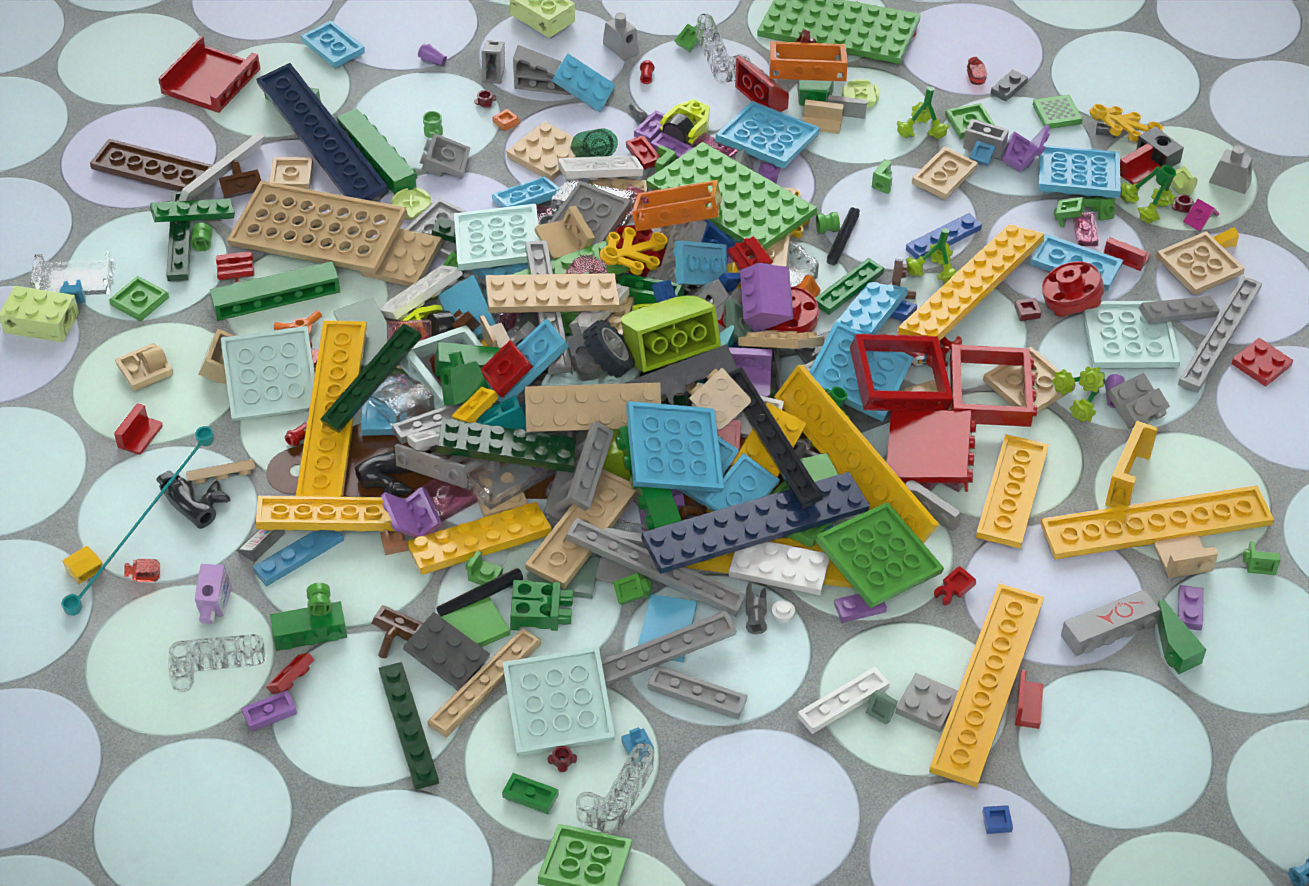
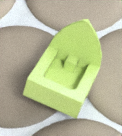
M1183 166L1175 170L1176 176L1171 184L1178 194L1191 195L1197 186L1198 180Z

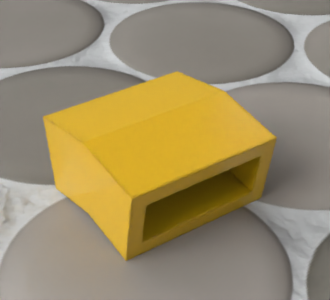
M88 546L62 560L66 571L78 584L94 576L103 565L99 557Z

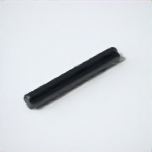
M851 207L828 253L826 261L828 264L833 266L837 264L860 215L858 208Z
M515 568L437 606V613L442 617L490 597L512 586L514 580L522 581L524 579L523 574L519 568Z

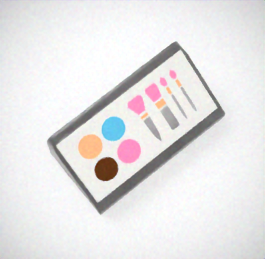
M259 529L237 549V552L256 562L285 534V530L266 531Z

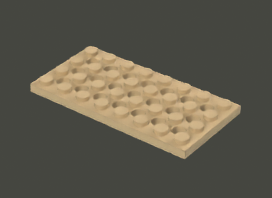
M260 181L230 233L227 242L230 246L317 263L333 261L334 266L376 274L408 212L406 207ZM312 206L310 209L303 210L305 207ZM363 216H366L365 219H363V220H358V219L362 218ZM381 220H385L383 223H380V224H377V223H376V222H380ZM299 221H303V223L295 225ZM336 228H340L338 231L331 232L332 230H335ZM373 235H377V236H376L375 238H373V239H368L369 237H372ZM329 243H332V244H331L330 246H328V247H323V246H325V245H327V244H329ZM350 247L348 250L342 251V249ZM366 250H369L366 254H360Z

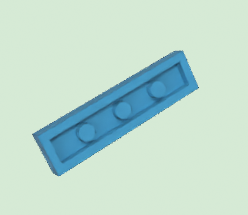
M333 530L312 531L253 566V571L267 587L344 541L343 534L340 531Z

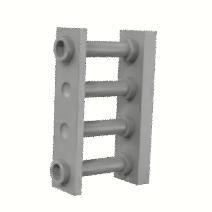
M595 421L590 425L586 440L582 443L576 440L573 473L556 472L543 514L559 522L572 504L583 510L590 508L614 431Z
M400 444L395 445L396 466L463 488L467 487V473L481 467L493 472L500 469V462L437 453L438 444L430 446V449L425 451L415 450Z

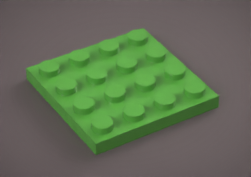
M888 502L818 534L815 538V542L870 608L942 574L944 570L941 563Z

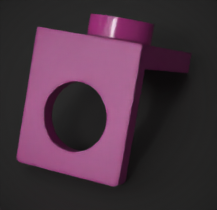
M1197 199L1183 222L1201 232L1211 215L1215 214L1218 216L1220 213L1211 205Z

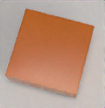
M509 109L492 117L493 123L503 131L520 124L519 118Z

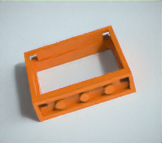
M770 41L769 79L847 81L848 61L845 44ZM836 55L840 56V60L835 59ZM779 71V75H773V72ZM837 73H842V78L837 77Z
M718 180L638 193L632 210L636 231L717 218L721 204ZM708 186H712V192H709ZM648 197L649 203H643L642 198ZM711 203V207H706V204Z

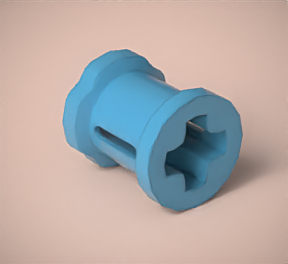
M1309 858L1306 859L1305 864L1289 869V878L1295 886H1307V883H1309Z

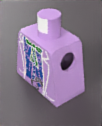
M200 565L195 603L200 613L199 621L203 624H212L215 616L222 617L225 614L232 585L224 565Z

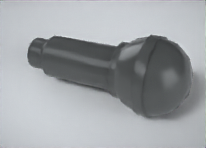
M634 103L629 105L630 110L635 115V121L641 124L648 117L647 113L640 110Z

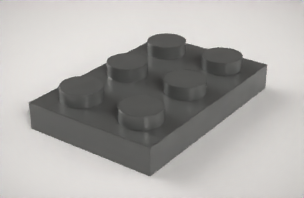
M435 612L431 614L403 646L404 651L457 691L490 658V653Z

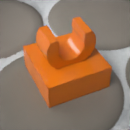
M812 275L804 276L802 282L797 284V287L808 291L814 298L821 291Z

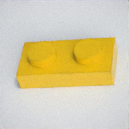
M481 387L452 415V418L457 421L476 422L499 397L495 391Z

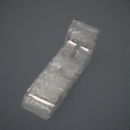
M706 13L698 16L695 33L715 80L719 83L735 81L736 57L741 56L751 62L750 58L744 54L729 56L713 17Z
M257 634L184 640L173 643L169 648L168 672L173 689L178 692L190 690L194 684L195 671L257 666L264 663L267 655L263 638Z
M646 743L635 745L605 797L592 792H583L578 795L576 799V816L580 823L606 834H614L621 829L654 769V749L652 746Z

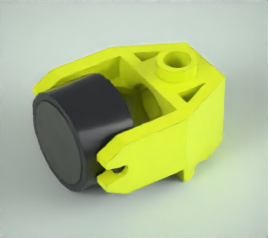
M695 99L675 105L663 116L660 124H662L660 130L685 144L687 142L692 145L696 144L702 137H707L710 106Z
M441 305L421 307L415 309L404 318L394 333L405 323L421 333L422 338L419 340L421 341L427 339L421 322L422 319H427L426 325L429 338L455 329L452 325L455 320L450 311H443Z

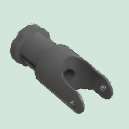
M749 583L746 588V615L748 616L746 629L751 634H762L767 630L765 615L767 613L766 588L761 590L760 597L752 592V584Z

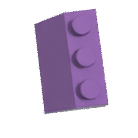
M757 263L740 270L743 320L754 332L763 331L793 319L790 272L788 267Z

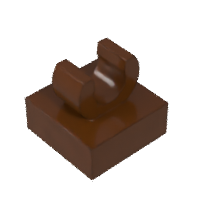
M459 309L453 314L457 319L452 324L455 329L467 325L473 332L481 325L477 318L469 311L464 314Z

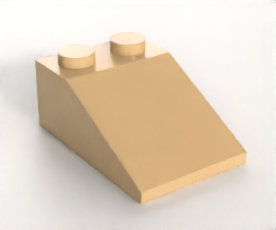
M217 328L209 343L198 375L217 383L227 384L221 338L234 335Z

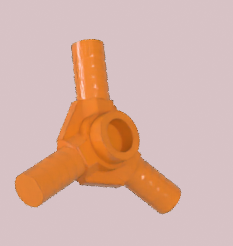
M316 310L308 318H298L292 323L275 322L274 330L308 326V333L310 335L313 327L312 324L320 319L322 314Z

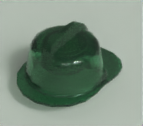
M606 128L580 132L573 137L571 142V150L576 157L612 156L618 147L616 135Z

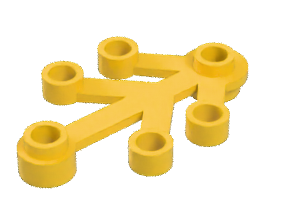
M1094 104L1089 110V114L1094 120L1103 121L1111 127L1109 132L1112 135L1120 136L1124 129L1129 133L1128 139L1133 142H1138L1139 135H1141L1139 131L1133 128L1145 132L1154 127L1159 128L1161 131L1164 129L1161 124L1153 121L1149 122L1148 126L1140 124L1141 115L1139 113L1131 112L1122 115L1123 109L1118 106L1107 108L1102 104Z
M627 227L622 234L624 239L622 249L616 248L620 235L616 232H610L606 238L608 246L601 249L599 257L606 265L620 264L629 267L633 274L640 275L644 269V265L641 262L646 263L648 269L657 270L660 260L655 256H648L639 252L650 249L660 251L664 249L668 239L663 233L654 232L649 241L632 245L636 231L633 228ZM627 256V257L636 259V260H638V261H632V260L626 259V258H624V257Z

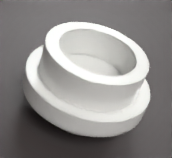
M780 600L773 604L771 613L776 621L786 623L794 617L795 607L789 601Z

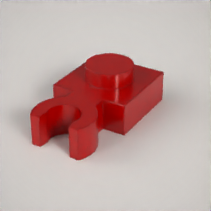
M958 566L943 579L944 586H939L934 590V597L937 599L940 595H946L942 599L943 605L946 606L951 603L952 596L956 595L961 598L977 584L976 579L961 566Z

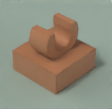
M387 529L384 532H380L385 556L408 551L406 538L403 533L388 531Z

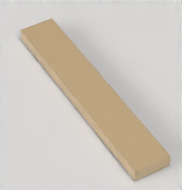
M522 628L427 721L428 726L447 738L505 681L503 662L528 658L541 645V639Z

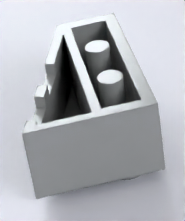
M517 45L513 57L514 89L562 95L571 94L551 81L562 61Z

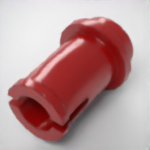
M645 60L640 64V80L643 84L652 82V72L655 66L650 60Z
M304 422L293 431H287L284 438L289 446H298L300 441L305 439L306 431L304 430L307 428V422Z

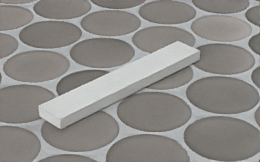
M257 132L182 189L179 201H191L215 183L219 178L232 170V161L237 160L240 164L261 147L265 136L261 132Z

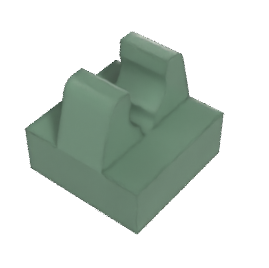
M876 690L873 692L866 714L884 724H888L892 719L898 701Z

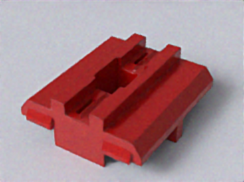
M754 236L749 239L745 238L741 243H735V246L727 251V254L735 262L739 271L757 263H773L771 257Z
M252 252L216 255L217 279L235 278V282H238L240 277L254 276Z

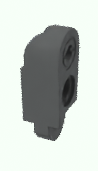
M578 322L569 324L571 336L566 338L573 370L576 371L579 380L583 382L600 378L598 365L595 363L593 356H590L589 349L584 344V333H581Z

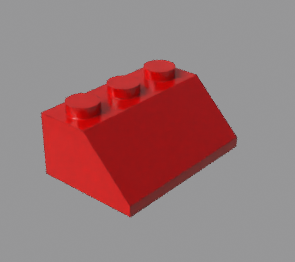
M737 56L735 87L751 101L779 112L788 109L789 93L778 85L775 80L769 79V76L755 64L741 56Z

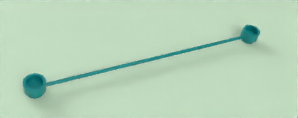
M202 426L196 430L195 437L198 445L80 595L69 594L62 599L61 605L66 614L74 616L80 613L82 609L80 599L199 447L201 445L205 447L210 446L213 443L214 434L210 427Z

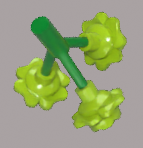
M927 87L923 103L919 101L917 105L912 107V118H909L907 122L897 121V132L902 137L915 136L913 132L915 120L917 123L922 121L926 124L930 119H933L931 120L933 126L927 132L928 135L933 136L934 139H940L947 135V129L950 126L940 123L931 104L934 93L933 87Z
M941 229L938 243L930 245V250L924 256H920L918 259L911 257L905 259L907 262L906 270L911 276L915 277L918 275L921 277L925 275L923 265L929 257H931L932 263L937 262L938 265H943L944 270L937 275V279L942 280L943 283H946L959 271L952 268L949 262L951 260L950 256L953 255L949 244L946 243L949 229Z

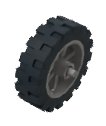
M597 320L584 330V344L588 347L590 356H593L595 363L599 364L604 372L607 371L608 375H614L615 378L622 377L635 366V359L624 340V336L619 334L618 330L614 326L612 327L609 322Z

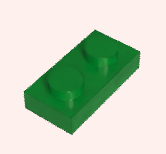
M512 773L502 791V798L545 814H549L559 795L558 789L516 773Z

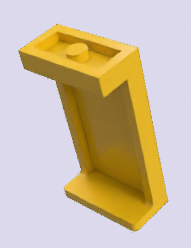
M1136 421L1113 472L1105 506L1114 508L1130 505L1137 477L1129 475V472L1136 457L1150 459L1158 431L1157 427Z

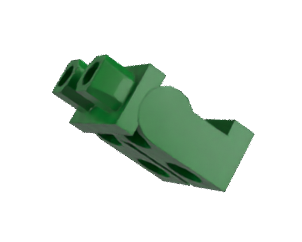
M514 580L510 630L520 631V627H536L539 629L551 628L552 631H558V624H571L572 609L559 607L560 605L572 606L573 590L560 589L561 583L558 582L551 584Z

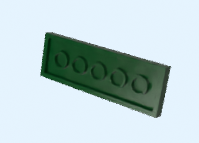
M442 418L437 453L573 473L576 438L550 435L543 432L526 433L522 429H510L501 426Z

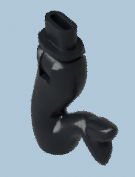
M395 451L376 455L355 466L356 477L364 489L383 487L384 492L394 496L406 495L413 491L404 483L383 474H406L411 472V470L396 466Z
M168 470L157 477L156 481L160 484V490L165 487L174 475L172 471ZM179 475L164 492L171 505L199 529L208 526L214 521L216 517V511L212 506L214 503L231 501L230 497L221 491L218 480L213 482L199 502L195 500V493L191 484Z

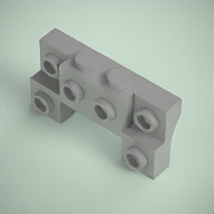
M704 220L662 227L661 233L668 239L662 264L657 270H650L646 278L676 282L675 241L701 242L707 223Z

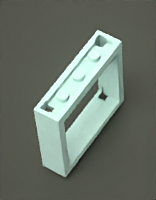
M467 325L418 341L399 363L434 410L445 407L442 387L419 358L436 353L438 342L483 346L475 333Z

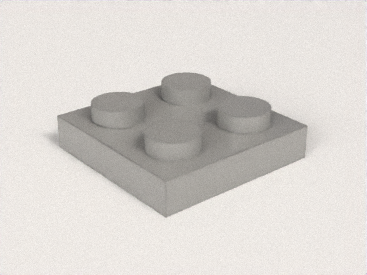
M915 673L896 706L895 713L940 733L949 717L958 690Z

